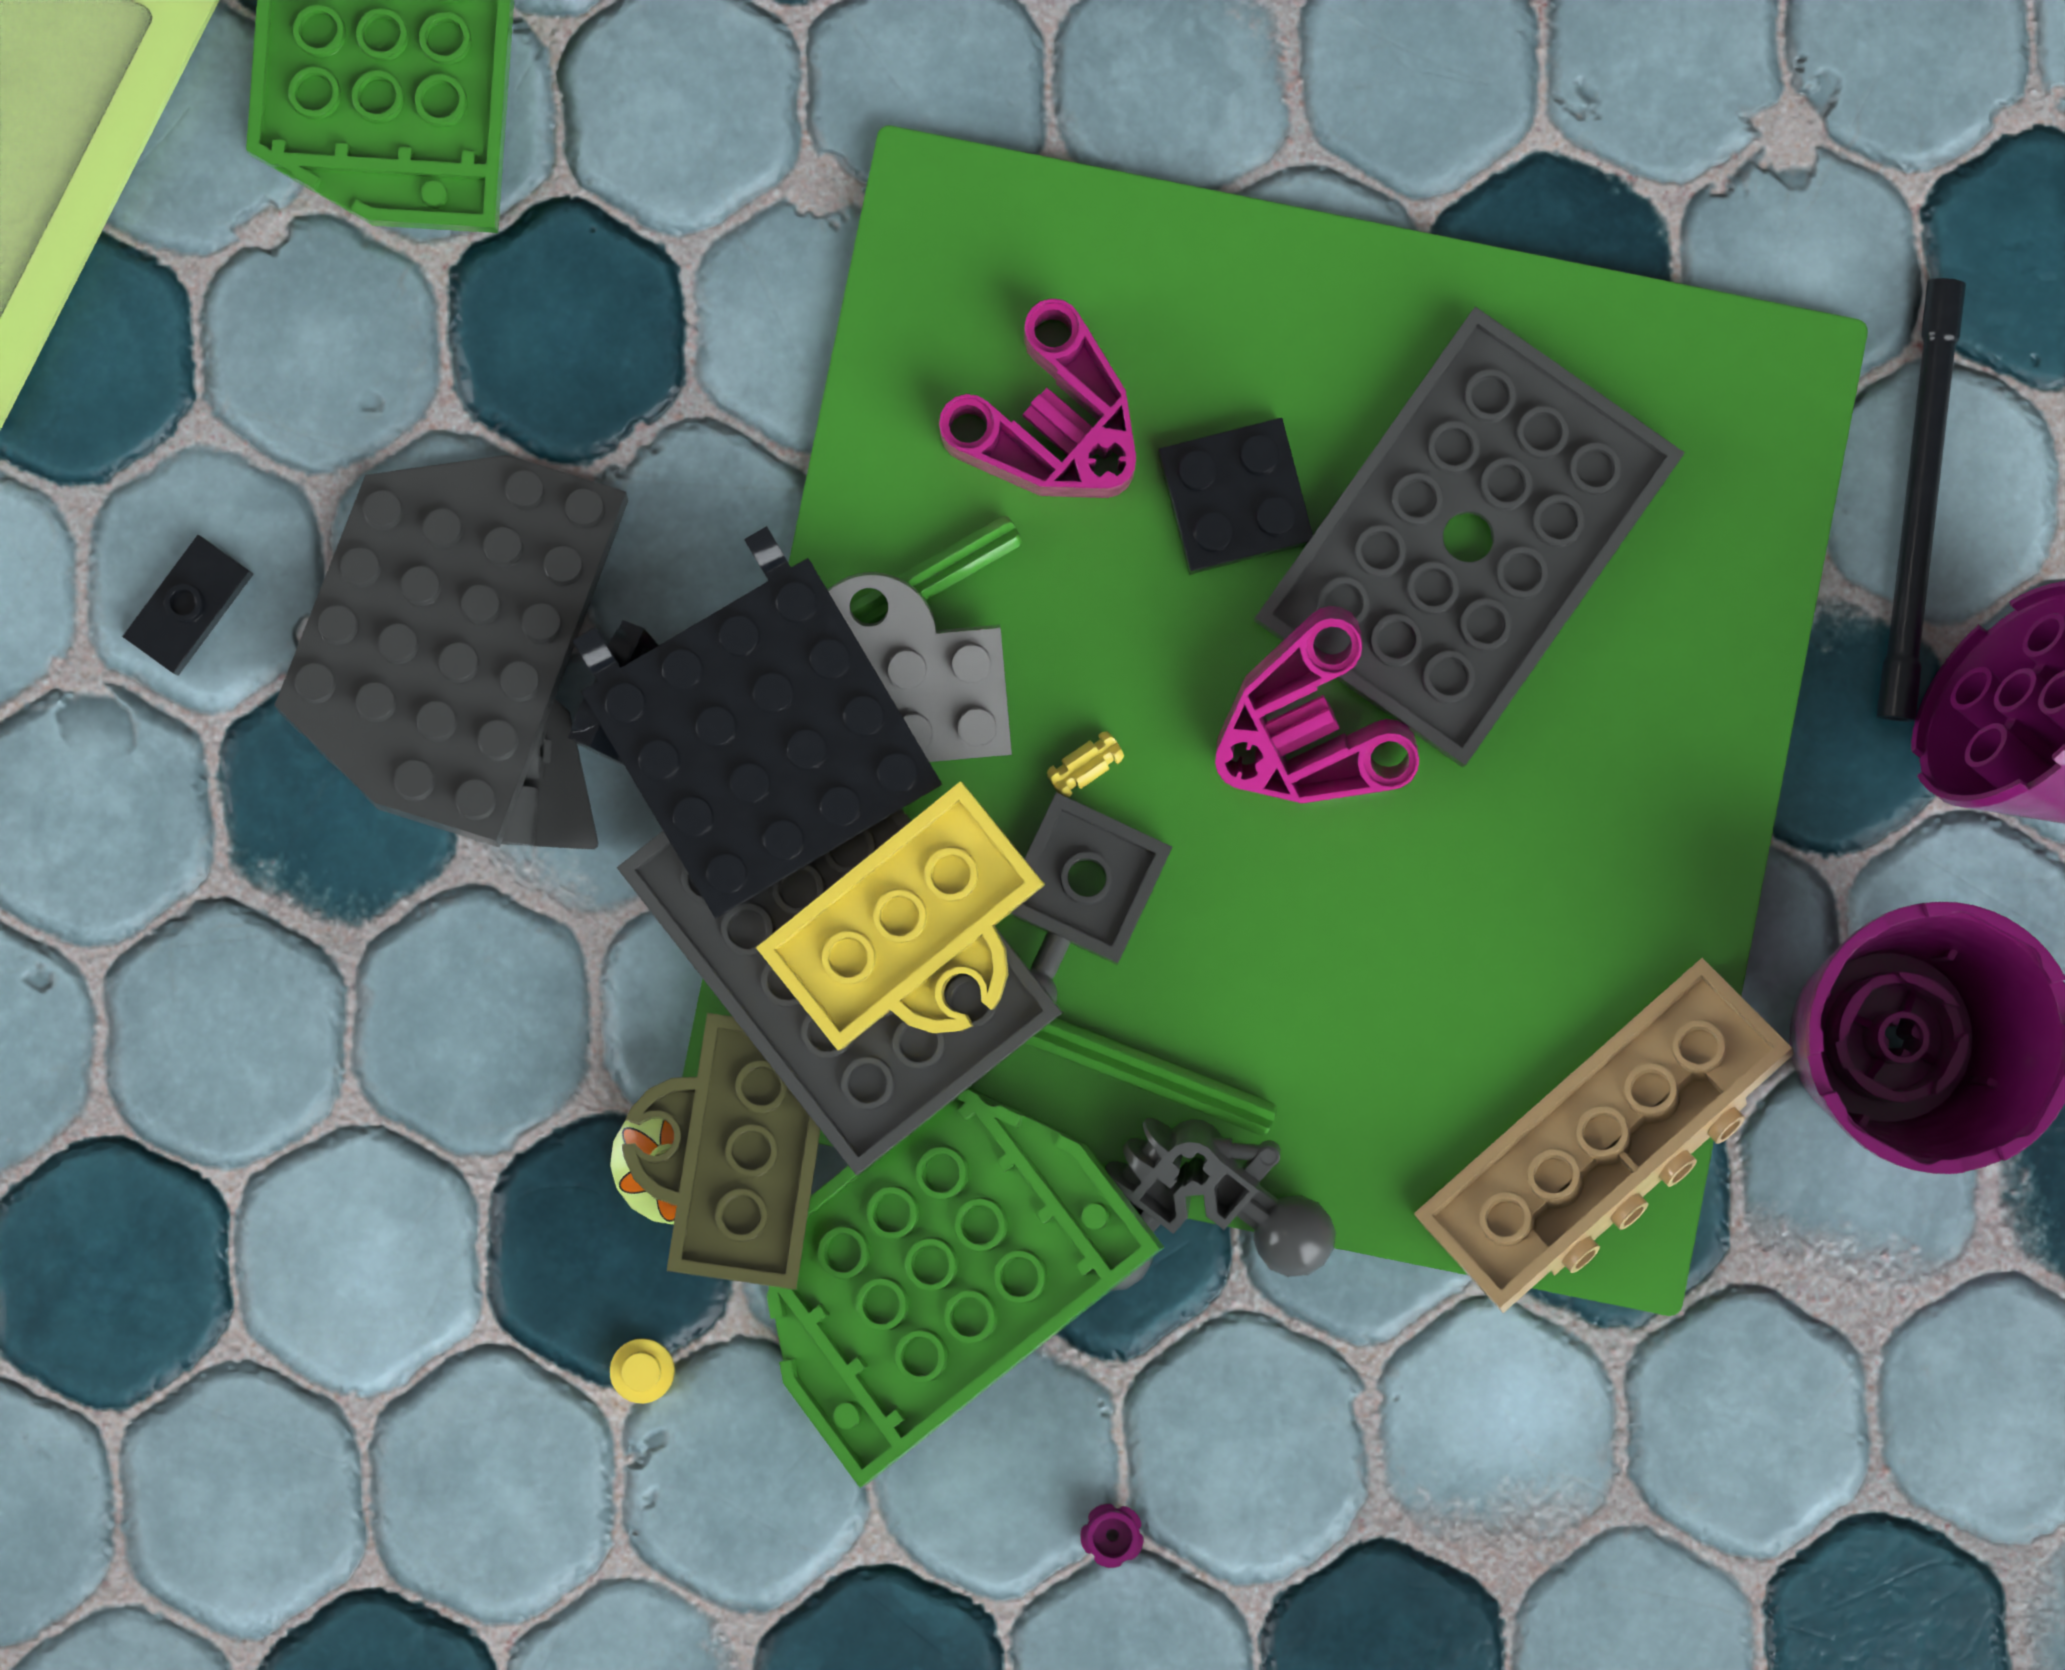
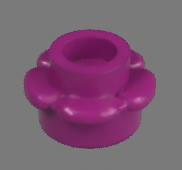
M1110 1503L1099 1505L1089 1513L1088 1524L1081 1528L1080 1540L1083 1549L1089 1554L1092 1553L1095 1562L1103 1567H1119L1126 1560L1135 1559L1142 1550L1144 1537L1139 1531L1142 1526L1141 1520L1136 1512L1127 1506L1115 1508ZM1115 1529L1118 1531L1119 1536L1115 1541L1107 1539L1106 1533L1108 1530Z

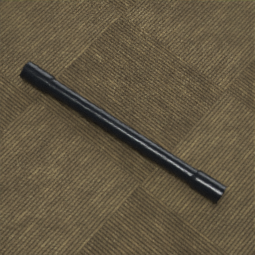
M1935 278L1927 281L1921 331L1923 350L1887 656L1882 665L1877 718L1902 722H1913L1916 720L1922 668L1919 657L1956 344L1960 338L1966 283L1956 279Z

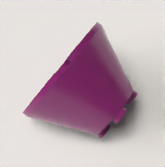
M2060 581L2032 589L2009 601L2010 606L2015 610L1998 621L1989 630L1986 631L1978 624L1957 645L1929 685L1914 723L1911 751L1920 758L1921 773L1917 775L1920 782L1928 791L1943 802L1958 807L2065 824V581Z

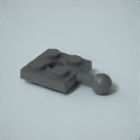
M1057 792L1025 857V860L1045 885L1010 913V915L1047 932L1030 971L1055 1002H1057L1058 992L1053 978L1070 943L1116 965L1119 963L1172 850V846ZM1092 861L1102 868L1105 875V885L1098 894L1084 897L1076 894L1071 889L1068 883V872L1076 863Z

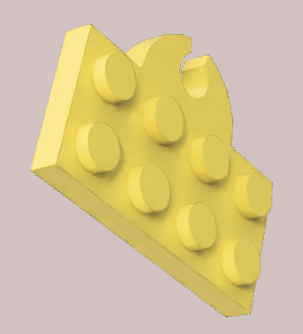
M960 781L758 945L756 949L838 1051L844 1049L890 1010L907 1025L930 1033L963 1031L973 1027V1024L968 1014L954 1011L946 1003L944 990L947 982L958 974L972 976L980 986L981 1002L991 1010H994L1001 1000L1009 975L1006 948L994 926L1045 884L965 784Z

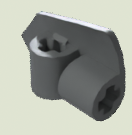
M556 699L553 702L501 842L503 845L571 849H596L599 842L578 745L568 738L573 725L571 713Z

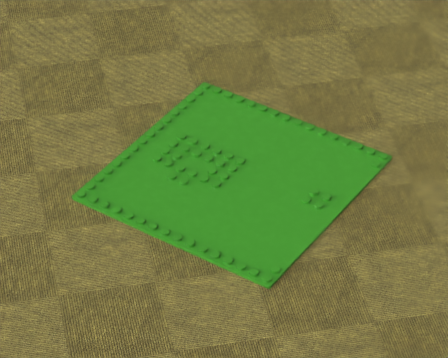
M891 125L882 127L876 138L789 565L793 567L809 558L827 590L840 580L859 573L879 572L897 577L1001 516H1008L1012 520L1022 540L1018 548L926 600L932 611L936 630L1000 625L1012 755L930 762L943 785L904 807L903 810L913 820L961 781L1025 859L1057 792L1047 777L1048 769L1053 765L1057 769L1063 765L1061 761L1064 757L1090 740L1094 744L1100 740L1098 737L1100 733L1108 731L1121 747L1124 758L1119 764L1115 761L1111 762L1108 765L1110 769L1082 789L1078 786L1071 789L1073 794L1068 798L1172 846V850L1117 965L1070 943L1053 978L1058 992L1056 1004L1064 1012L1057 1018L1270 1101L1277 1106V1111L1269 1132L1266 1135H1258L1026 1043L970 1087L1085 1143L1104 1169L1111 1161L1128 1163L1123 1153V1145L1130 1138L1148 1140L1143 1129V1122L1147 1118L1157 1119L1170 1128H1174L1180 1122L1190 1119L1204 1120L1213 1125L1222 1137L1232 1138V1143L1260 1145L1267 1140L1274 1141L1280 1147V1160L1265 1175L1259 1185L1277 1199L1282 1196L1303 1195L1319 1202L1332 1219L1336 1231L1335 1249L1467 1275L1417 1220L1414 1213L1701 958L1742 996L1868 335L1866 324L1855 318ZM1051 298L1060 299L1071 304L1076 309L1126 390L1136 452V465L1133 480L1129 487L1118 496L1110 498L1039 496L956 459L943 446L939 428L940 414L949 401L965 394L977 395L988 401L1010 422L1014 420L1061 462L1064 461L1067 455L1022 416L1037 395L1041 394L1046 387L1049 388L1092 427L1096 425L1098 421L1057 386L1056 380L1039 366L1027 352L1024 342L1026 317L1031 308L1040 301ZM1477 307L1685 452L1466 766L1461 767L1415 735L1419 753L1418 771L1411 782L1404 787L1394 790L1298 803L1234 788L1225 783L1220 777L1215 764L1217 738L1245 676L1282 642V640L1253 620L1305 546L1189 575L1158 456L1159 448L1282 417L1314 535L1473 308ZM1048 320L1038 326L1035 335L1040 343L1048 347H1058L1069 340L1071 332L1066 324L1061 321ZM965 414L954 420L950 431L957 440L971 443L983 437L987 426L982 418L973 414ZM1112 453L1106 459L1098 454L1092 457L1096 459L1094 474L1101 477L1107 471L1114 473L1116 476L1122 473V471L1117 470L1119 456L1115 453ZM1470 513L1457 515L1450 519L1445 526L1443 533L1444 545L1451 556L1463 562L1478 561L1484 558L1491 549V529L1487 522L1477 515ZM864 588L853 595L850 604L875 589ZM1336 678L1318 686L1317 691L1265 715L1269 721L1323 694L1334 712L1340 729L1286 754L1287 760L1343 733L1349 735L1376 721L1393 718ZM1387 741L1375 747L1371 757L1381 766L1391 767L1403 761L1407 750L1397 742ZM1247 742L1237 743L1234 745L1232 760L1237 762L1239 757H1242V764L1254 763L1258 747L1252 745L1251 749L1247 750ZM1081 861L1073 865L1069 870L1068 883L1076 894L1090 897L1098 894L1104 888L1105 875L1098 864L1092 861ZM1009 914L995 926L1026 966L1031 969L1047 932ZM703 978L682 1077H697L707 1013L732 1016ZM820 1131L819 1144L834 1147L823 1132ZM1710 1137L1691 1154L1697 1162L1681 1181L1668 1187L1661 1180L1643 1197L1648 1202V1207L1634 1223L1623 1230H1620L1613 1223L1594 1241L1600 1246V1249L1588 1264L1575 1273H1571L1566 1267L1555 1276L1549 1272L1532 1289L1666 1316L1678 1314L1683 1306L1714 1140ZM1197 1153L1189 1159L1182 1155L1180 1168L1186 1161L1189 1163L1195 1157L1201 1158L1204 1161V1156ZM1204 1195L1191 1196L1187 1219L1215 1224L1206 1217ZM1238 1216L1227 1226L1254 1232V1229Z

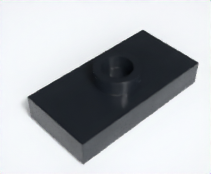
M197 535L122 637L167 670L179 676L248 583L253 573L208 540Z

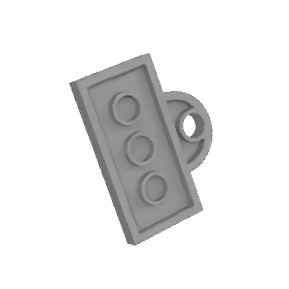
M879 572L859 573L840 580L828 589L835 604L929 762L1012 755L1000 625L936 630L932 611L923 596L909 583L890 574ZM873 588L880 591L886 597L888 611L878 622L864 623L853 615L850 601L859 590Z

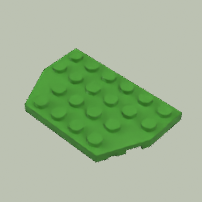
M257 0L246 151L255 159L372 226L498 233L514 0Z
M969 1087L861 1174L856 1176L852 1169L847 1166L811 1195L797 1289L769 1286L766 1296L770 1318H775L783 1359V1361L779 1362L783 1384L856 1484L861 1488L868 1485L1165 1247L1085 1143Z

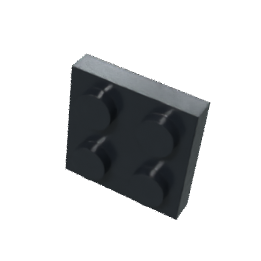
M1282 417L1159 448L1158 456L1189 575L1305 546L1312 538L1313 533Z

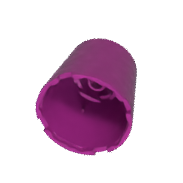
M1929 902L1901 907L1873 919L1855 931L1807 980L1796 1000L1791 1017L1790 1046L1793 1048V1064L1800 1081L1811 1098L1849 1137L1867 1151L1887 1162L1914 1171L1932 1174H1958L1980 1169L1999 1161H2006L2036 1141L2056 1119L2065 1104V983L2063 981L2065 980V975L2050 952L2032 934L2009 918L1994 911L1958 902ZM1888 1026H1898L1896 1035L1904 1040L1901 1048H1888L1890 1040L1885 1036Z

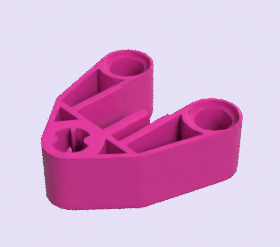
M1051 298L1040 301L1031 308L1026 317L1024 342L1027 352L1039 366L1056 380L1057 386L1098 421L1096 425L1092 427L1049 388L1046 387L1041 394L1037 395L1022 416L1067 455L1064 461L1061 462L1014 420L1010 422L988 401L977 395L965 394L949 401L940 414L939 428L943 446L956 459L1039 496L1087 498L1118 496L1129 487L1133 480L1136 465V452L1126 390L1076 309L1071 304L1060 299ZM1058 320L1066 324L1071 332V336L1062 346L1048 347L1040 343L1035 335L1038 326L1044 321ZM973 414L982 418L987 426L983 437L971 443L957 440L952 435L950 429L954 420L959 416ZM1112 453L1119 456L1117 470L1122 471V473L1118 476L1110 471L1105 472L1101 477L1094 474L1096 459L1092 457L1095 454L1105 459Z
M1336 606L1318 609L1245 676L1217 738L1215 764L1218 774L1225 783L1246 791L1298 803H1309L1394 790L1404 787L1413 780L1419 767L1417 742L1411 729L1398 720L1384 719L1376 721L1349 735L1343 733L1287 760L1286 754L1340 729L1334 712L1323 694L1269 721L1265 716L1317 691L1318 686L1345 674L1355 667L1361 657L1362 637L1359 623L1351 612ZM1339 627L1348 633L1351 641L1341 653L1326 654L1320 651L1314 644L1317 634L1324 628ZM1387 741L1397 742L1407 750L1403 761L1391 767L1381 766L1371 757L1375 747ZM1247 742V750H1250L1252 745L1257 746L1255 762L1247 765L1242 764V757H1239L1237 762L1233 761L1234 745Z

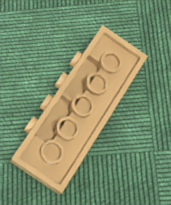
M1701 958L1421 1206L1414 1215L1498 1309L1504 1313L1549 1272L1555 1276L1564 1267L1571 1273H1575L1583 1268L1595 1257L1600 1249V1246L1594 1240L1613 1223L1620 1230L1634 1223L1648 1207V1202L1643 1197L1661 1180L1668 1187L1681 1181L1697 1162L1691 1154L1711 1137L1716 1144H1719L1735 1133L1745 1120V1116L1740 1110L1747 1105L1746 1097L1794 1055L1793 1048Z

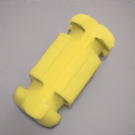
M1108 731L1100 733L1098 736L1100 740L1094 744L1090 740L1064 757L1061 761L1063 765L1057 769L1054 765L1048 769L1047 777L1057 793L1070 797L1073 794L1071 789L1076 786L1082 789L1110 769L1108 765L1111 762L1115 761L1119 764L1124 758L1123 751Z

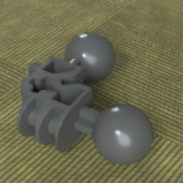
M1147 1118L1143 1122V1129L1148 1140L1130 1138L1123 1145V1153L1128 1163L1111 1161L1105 1166L1107 1173L1127 1199L1130 1200V1203L1153 1233L1162 1225L1174 1234L1188 1218L1191 1196L1204 1195L1206 1217L1225 1230L1232 1220L1238 1216L1254 1229L1253 1240L1257 1252L1268 1268L1286 1277L1310 1275L1324 1266L1335 1247L1336 1231L1332 1219L1319 1202L1303 1195L1282 1196L1277 1199L1259 1185L1265 1175L1280 1160V1147L1274 1141L1267 1140L1260 1145L1232 1143V1138L1222 1137L1213 1125L1204 1120L1190 1119L1180 1122L1174 1128H1170L1157 1119ZM1197 1153L1204 1156V1161L1201 1158L1195 1157L1189 1163L1186 1161L1180 1168L1182 1155L1189 1159ZM1153 1257L1111 1291L1126 1290L1140 1281L1151 1266Z

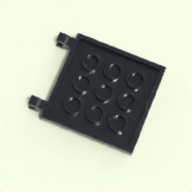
M767 526L744 540L768 581L632 662L621 667L601 631L597 630L596 627L572 640L598 681L582 690V695L715 919L943 785L809 558L791 567Z

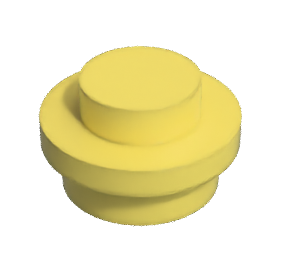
M638 1338L625 1343L616 1351L610 1364V1379L617 1393L624 1399L639 1404L650 1403L662 1397L672 1385L675 1375L674 1361L670 1352L661 1343L648 1338Z

